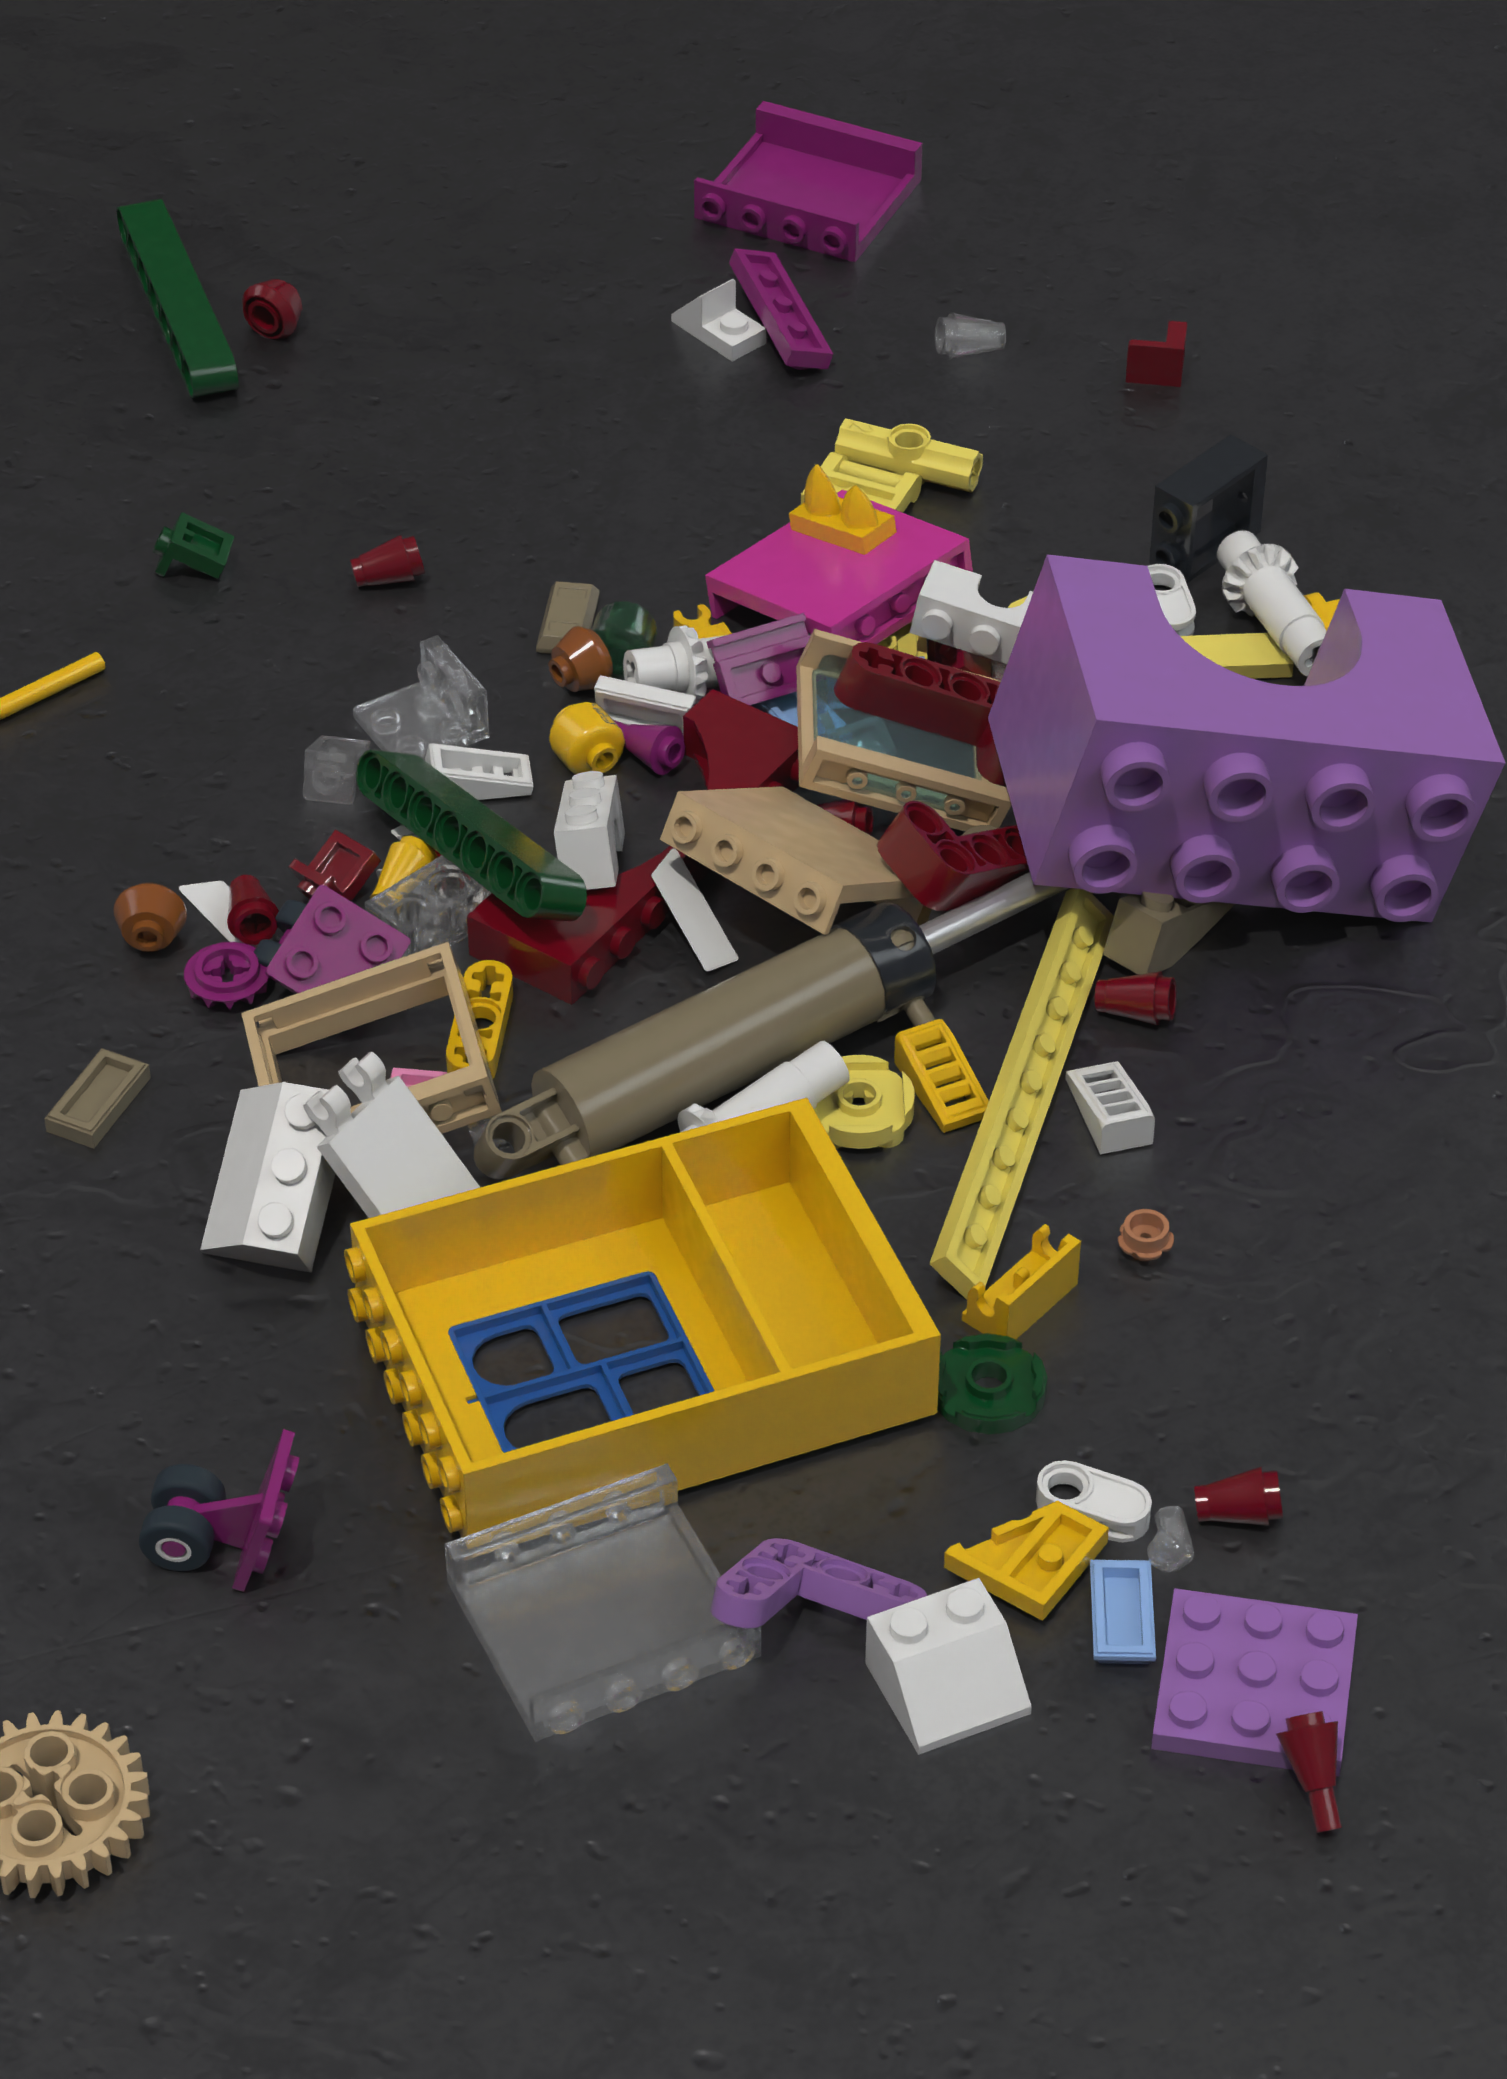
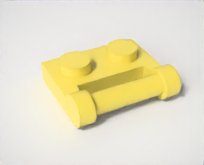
M830 452L820 466L831 480L837 493L841 490L848 491L852 486L857 485L867 495L869 500L902 513L910 502L915 503L922 487L921 475L911 472H905L904 475L854 463L847 461L846 455ZM805 489L801 493V504L804 503Z

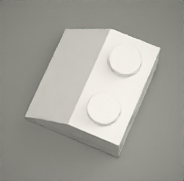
M980 1578L867 1617L865 1664L918 1755L1031 1714L1032 1706L1007 1623Z

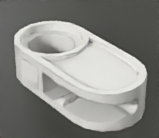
M1149 565L1148 569L1153 585H1163L1171 588L1169 590H1155L1161 609L1169 624L1179 636H1192L1195 630L1196 607L1183 574L1180 570L1170 565Z
M1067 1460L1052 1462L1040 1471L1036 1490L1038 1509L1059 1501L1109 1527L1108 1540L1116 1542L1135 1541L1143 1537L1149 1529L1152 1500L1149 1492L1142 1485L1132 1480ZM1058 1484H1069L1076 1487L1081 1493L1073 1499L1065 1500L1053 1496L1049 1490Z

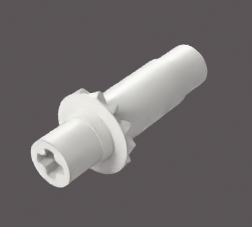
M1237 531L1230 534L1221 542L1217 551V559L1226 571L1222 581V593L1225 600L1235 612L1242 610L1251 617L1256 615L1282 652L1291 658L1303 675L1308 676L1327 630L1321 618L1296 587L1297 582L1294 573L1299 567L1289 551L1282 546L1276 544L1261 545L1255 535L1249 531Z
M686 625L675 626L671 629L668 641L663 646L627 650L625 652L623 660L625 681L696 696V703H698L705 696L707 688L719 687L713 667L715 661L711 648L708 649L706 642L722 636L698 639V634L694 628H688Z
M819 1041L790 1062H783L714 1110L703 1108L696 1103L682 1110L678 1114L680 1132L806 1097L813 1109H815L817 1103L849 1082L848 1068L833 1046L825 1041Z

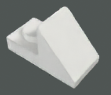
M734 279L704 293L671 314V321L732 362L766 344L765 327L736 309V281Z

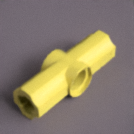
M845 418L839 428V434L835 443V453L846 455L847 461L904 475L905 472H911L922 476V484L930 482L970 493L974 491L978 484L983 465V454L979 451L932 440L929 431L917 424H900L892 429H887Z

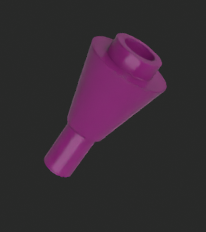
M614 720L623 732L625 739L624 748L655 773L665 775L682 761L685 753L684 736L677 726L627 725Z

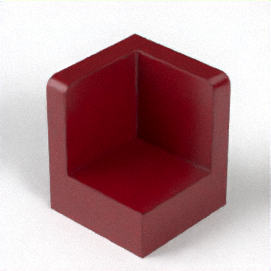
M1169 321L1166 342L1130 340L1128 344L1125 382L1181 387L1187 322Z

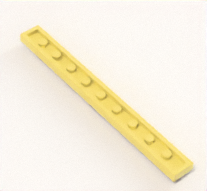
M1071 888L1065 893L929 1263L966 1300L969 1290L978 1282H983L985 1286L987 1284L1101 962L1114 915L1091 892L1084 889Z

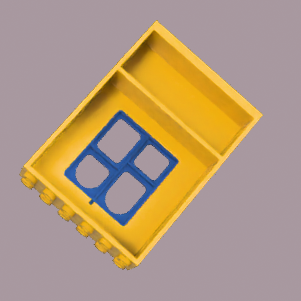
M807 1097L350 1223L352 1248L344 1250V1257L352 1282L355 1283V1288L348 1289V1300L353 1317L357 1323L365 1321L368 1326L365 1334L370 1355L374 1363L384 1362L387 1369L384 1371V1381L389 1398L393 1405L402 1403L405 1410L402 1413V1420L408 1441L412 1447L421 1446L424 1452L421 1455V1463L427 1484L430 1489L440 1488L443 1495L440 1498V1506L446 1527L450 1533L459 1531L468 1553L937 1414L941 1334ZM635 1297H646L651 1301L668 1334L666 1341L588 1364H582L575 1359L559 1326V1322L563 1318ZM530 1329L538 1335L554 1368L550 1375L505 1386L493 1384L481 1378L474 1369L472 1360L476 1350L483 1343L498 1336ZM665 1364H681L685 1368L699 1396L634 1415L620 1387L619 1380L627 1375ZM583 1388H590L597 1393L611 1421L522 1448L512 1446L505 1437L504 1432L506 1421L515 1410L537 1401Z

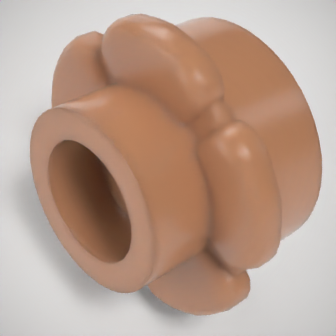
M1139 1209L1131 1212L1120 1227L1119 1247L1124 1253L1140 1261L1158 1259L1162 1256L1163 1251H1170L1174 1244V1235L1169 1231L1167 1218L1160 1212L1152 1209Z

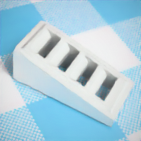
M434 743L428 745L424 761L477 800L532 794L533 780L529 755ZM504 773H512V776L504 775Z
M1118 1061L1066 1071L1065 1079L1100 1155L1153 1144L1155 1117L1148 1103Z

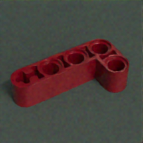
M862 642L853 646L834 686V693L840 702L857 711L976 746V765L980 774L993 784L1007 787L988 721V716L1001 682L874 643Z
M919 801L905 803L877 843L878 852L911 894L921 904L936 911L955 909L1030 872L1017 825L957 836L933 808Z

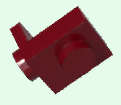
M335 829L308 866L294 858L288 868L300 881L296 888L309 900L319 885H325L349 901H352L381 860L374 851Z

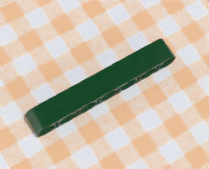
M157 199L117 207V221L123 244L191 398L238 390V373L232 351L163 200Z
M370 749L362 754L356 770V782L361 793L518 914L526 918L568 922L575 921L582 915L586 906L587 890L584 880L579 874L417 755Z

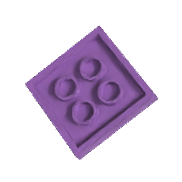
M1174 1588L1151 1749L1293 1770L1276 1733L1288 1731L1286 1718L1323 1711L1325 1723L1338 1721L1336 1776H1340L1358 1614Z

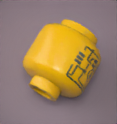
M591 702L573 704L562 709L555 717L549 735L553 752L575 775L587 771H599L602 773L609 771L618 762L623 753L625 743L621 728L603 708Z

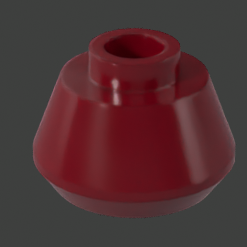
M272 279L250 286L243 294V314L255 332L269 339H286L293 334L302 312V301L297 289L293 285L280 279Z

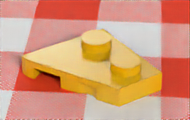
M1055 1501L1034 1510L1025 1519L1011 1520L992 1528L991 1539L967 1549H964L960 1542L950 1546L945 1551L944 1568L967 1581L980 1578L988 1592L1043 1621L1090 1565V1560H1094L1108 1543L1109 1527L1059 1501Z

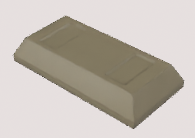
M556 581L550 590L536 645V652L551 654L556 644L575 626L592 629L600 590L593 584Z

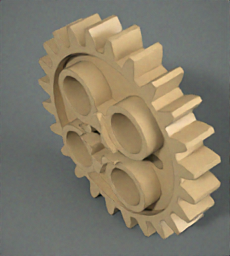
M55 1711L51 1716L49 1724L40 1725L34 1712L28 1713L26 1728L20 1730L9 1720L3 1721L4 1736L0 1738V1878L3 1893L9 1895L19 1882L27 1883L30 1898H36L42 1883H51L56 1895L61 1896L64 1893L65 1880L74 1878L85 1889L89 1887V1870L95 1868L105 1875L109 1876L112 1874L110 1855L128 1859L131 1856L129 1839L143 1838L142 1819L150 1817L147 1772H143L140 1753H130L128 1738L125 1735L111 1740L110 1727L106 1722L98 1725L90 1732L86 1714L82 1713L74 1720L71 1726L63 1724L61 1711Z

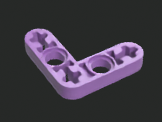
M774 1538L763 1541L718 1578L710 1611L716 1619L725 1624L740 1628H757L764 1625L798 1595L867 1620V1617L920 1599L927 1596V1594L921 1587L909 1581L799 1542Z

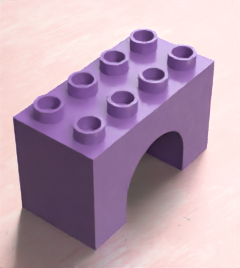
M1049 554L1045 558L988 716L1033 885L1084 889L1085 891L1098 894L1116 892L1142 895V892L1168 894L1174 898L1186 899L1194 903L1221 902L1274 907L1298 913L1316 911L1379 917L1394 922H1432L1505 765V760L1442 600L1344 589L1304 686H1287L1255 680L1230 671L1206 658L1186 643L1169 624L1161 609L1148 566Z

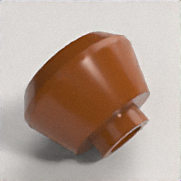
M580 626L571 628L552 649V659L548 663L549 671L554 681L560 687H566L572 692L594 691L600 675L612 677L613 664L609 651L599 635L591 629Z
M141 883L124 890L118 896L114 905V917L124 940L130 946L141 951L152 952L164 949L173 941L185 925L187 909L180 896L168 887L157 883Z

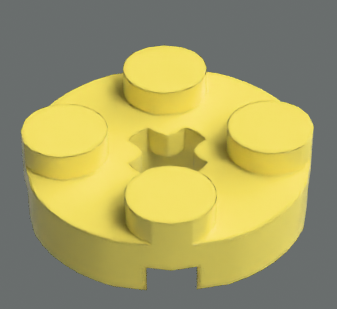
M869 1055L842 1056L849 1071V1082L817 1103L814 1109L835 1148L865 1149L878 1146L892 1148L899 1145L904 1139V1131L911 1124L914 1116L915 1092L912 1081L903 1071L902 1078L897 1073L890 1071L889 1062L879 1057ZM853 1098H864L866 1105H853Z

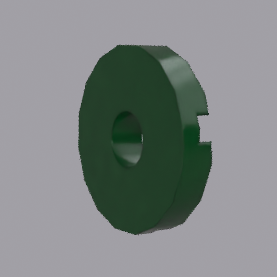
M989 1333L965 1336L953 1342V1348L946 1351L944 1355H942V1352L940 1353L937 1410L948 1422L969 1432L988 1435L1013 1432L1032 1422L1044 1406L1048 1377L1043 1361L1035 1352H1033L1032 1356L1028 1351L1022 1349V1342L1009 1336ZM990 1377L1001 1381L1002 1385L995 1388H985L976 1384L975 1381Z

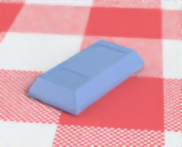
M1090 1560L1094 1660L1100 1664H1149L1156 1661L1151 1561Z

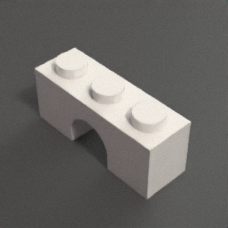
M934 560L918 596L910 633L1007 664L1033 591H1029L1025 602L1020 606L1013 608L998 607L988 603L980 596L978 589L982 575Z
M599 771L582 772L574 775L572 780H567L564 783L554 828L557 858L581 876L586 890L616 887L619 871L616 851H622L625 837L617 775L603 776V773Z

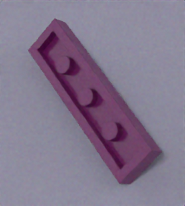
M734 248L729 265L786 366L798 370H807L809 368L828 369L833 352L776 253Z

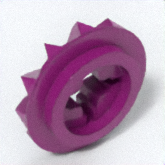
M239 942L216 943L199 950L188 960L184 969L185 985L188 986L192 999H203L208 1008L214 1007L218 1003H225L229 1010H231L235 1002L241 1001L252 1005L255 994L267 992L269 979L265 974L267 967L259 964L258 958L254 953L256 948ZM230 968V974H233V981L222 982V975H225V969Z

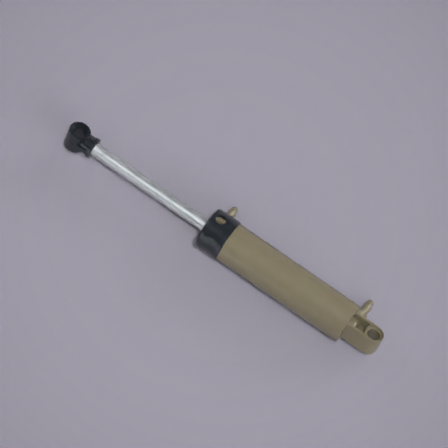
M1029 872L920 926L899 905L881 902L832 926L829 934H821L540 1069L533 1075L531 1083L533 1097L497 1114L487 1124L474 1147L473 1158L476 1166L483 1174L490 1178L505 1179L552 1156H555L560 1165L611 1152L677 1120L679 1112L694 1103L703 1107L760 1079L783 1062H790L819 1041L831 1044L869 1024H877L903 1010L914 1027L936 1020L924 1002L925 999L932 996L937 983L936 963L933 954L1068 888L1033 885ZM499 1138L508 1141L513 1146L515 1153H504L495 1146L493 1139Z

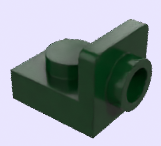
M181 512L172 529L166 526L162 528L152 553L160 556L155 573L164 577L172 560L175 559L196 571H201L218 579L226 565L235 536Z

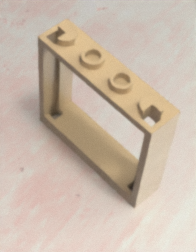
M449 941L241 1013L258 1086L282 1082L276 1057L279 1053L449 995L469 1066L409 1086L408 1089L441 1134L502 1112L465 982ZM256 1022H259L260 1028H257ZM362 1103L351 1106L350 1112L352 1113Z

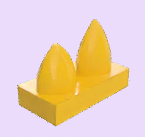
M819 464L812 468L807 477L804 503L789 512L791 530L863 555L897 533L895 516L874 509L867 495L857 485L852 486L847 491L844 499L838 497L834 485Z

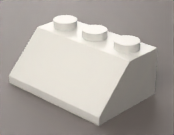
M286 1082L240 1090L200 1248L202 1253L312 1272L336 1173L317 1149V1146L327 1136L319 1125L307 1115L303 1105L316 1092L321 1090L325 1094L329 1090Z

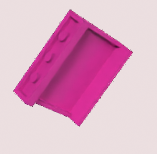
M839 491L837 493L838 497L844 499L847 491ZM871 501L874 509L895 516L897 533L865 555L791 530L790 523L705 575L711 615L713 618L718 619L739 605H743L776 620L804 613L806 617L804 623L809 634H812L813 630L817 629L860 642L878 644L912 622L919 593L934 560L973 572L969 538Z

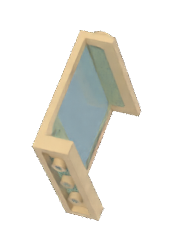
M814 629L796 666L799 787L899 813L905 803L919 801L933 808L950 828L967 831L971 827L978 825H990L999 828L1012 804L1007 787L989 782L978 771L976 765V746L857 711L844 705L836 697L834 686L853 646L862 642Z

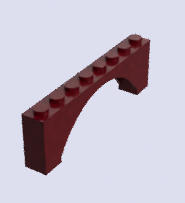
M714 689L709 691L683 715L684 755L695 760L707 790L783 786L794 792L799 787L797 726ZM669 846L645 863L618 874L616 887L587 890L585 909L582 915L572 922L523 917L491 893L467 915L469 955L481 961L495 960L502 962L510 968L513 977L573 1005L588 989H594L600 983L603 975L619 959L626 958L633 950L635 944L648 931L656 929L670 911L651 874L673 847ZM677 850L696 884L712 871L710 868Z

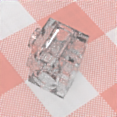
M441 855L366 901L365 910L410 938L411 943L402 956L405 957L448 941L452 947L468 937L467 915L488 897V890Z

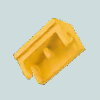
M1047 1224L1042 1225L1032 1236V1249L987 1290H985L983 1282H978L969 1290L967 1308L962 1312V1321L983 1334L989 1333L1018 1339L1078 1284L1081 1241L1068 1233L1061 1240L1058 1251H1056L1048 1240L1050 1235L1049 1226Z

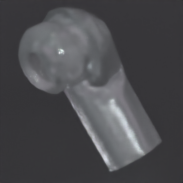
M1166 1506L1155 1514L1154 1520L1158 1533L1147 1547V1557L1151 1565L1157 1570L1164 1573H1172L1188 1565L1194 1558L1195 1553L1183 1510L1178 1506Z

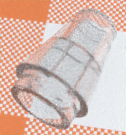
M949 313L947 317H939L936 322V350L938 354H947L949 359L1002 350L1005 346L1006 329L1003 322H994L957 313Z

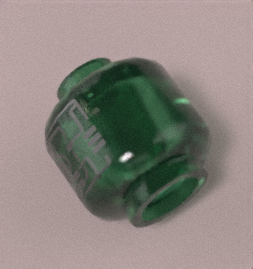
M615 601L605 605L596 615L592 630L599 635L609 651L613 664V674H624L623 660L627 650L654 647L658 633L655 619L649 611L638 604L628 601Z

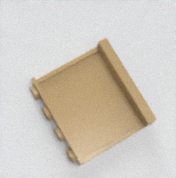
M783 786L678 791L660 840L824 935L829 934L839 906L842 903L872 901L876 904L881 902L897 904L908 912L918 925L926 923L932 909L921 904L884 861L878 852V839Z

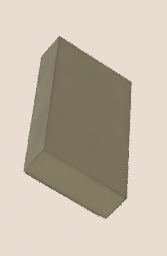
M101 1048L44 1118L46 1132L94 1149L150 1080L149 1064Z

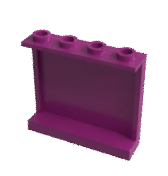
M762 101L756 108V133L714 182L699 177L694 180V218L856 262L920 183L923 143Z

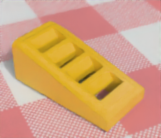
M936 1019L897 1033L895 1036L894 1063L901 1073L903 1071L910 1078L914 1092L941 1131L946 1133L981 1121L989 1100L955 1036L944 1020ZM942 1064V1065H940V1066H937V1067H934V1068H931V1069H928V1070H927V1068H930V1067H933V1066ZM953 1081H954V1083H951V1084H948V1085H945V1086L936 1088V1087H938V1086H941V1085H944V1084H947V1083H950V1082H953ZM964 1096L967 1099L966 1101L946 1107L945 1105L946 1102Z

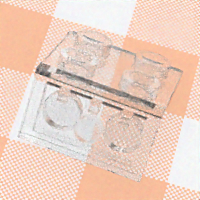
M438 635L420 641L421 664L417 666L420 682L353 708L354 719L381 751L414 754L425 760L429 744L466 747L489 738L487 690Z

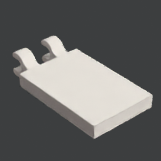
M369 1052L360 1061L356 1057L352 1058L338 1071L342 1081L362 1102L352 1113L350 1112V1100L338 1085L333 1086L325 1094L321 1090L316 1092L303 1105L307 1115L319 1125L327 1136L317 1146V1149L368 1218L480 1188L400 1076L386 1080L385 1066L374 1052Z

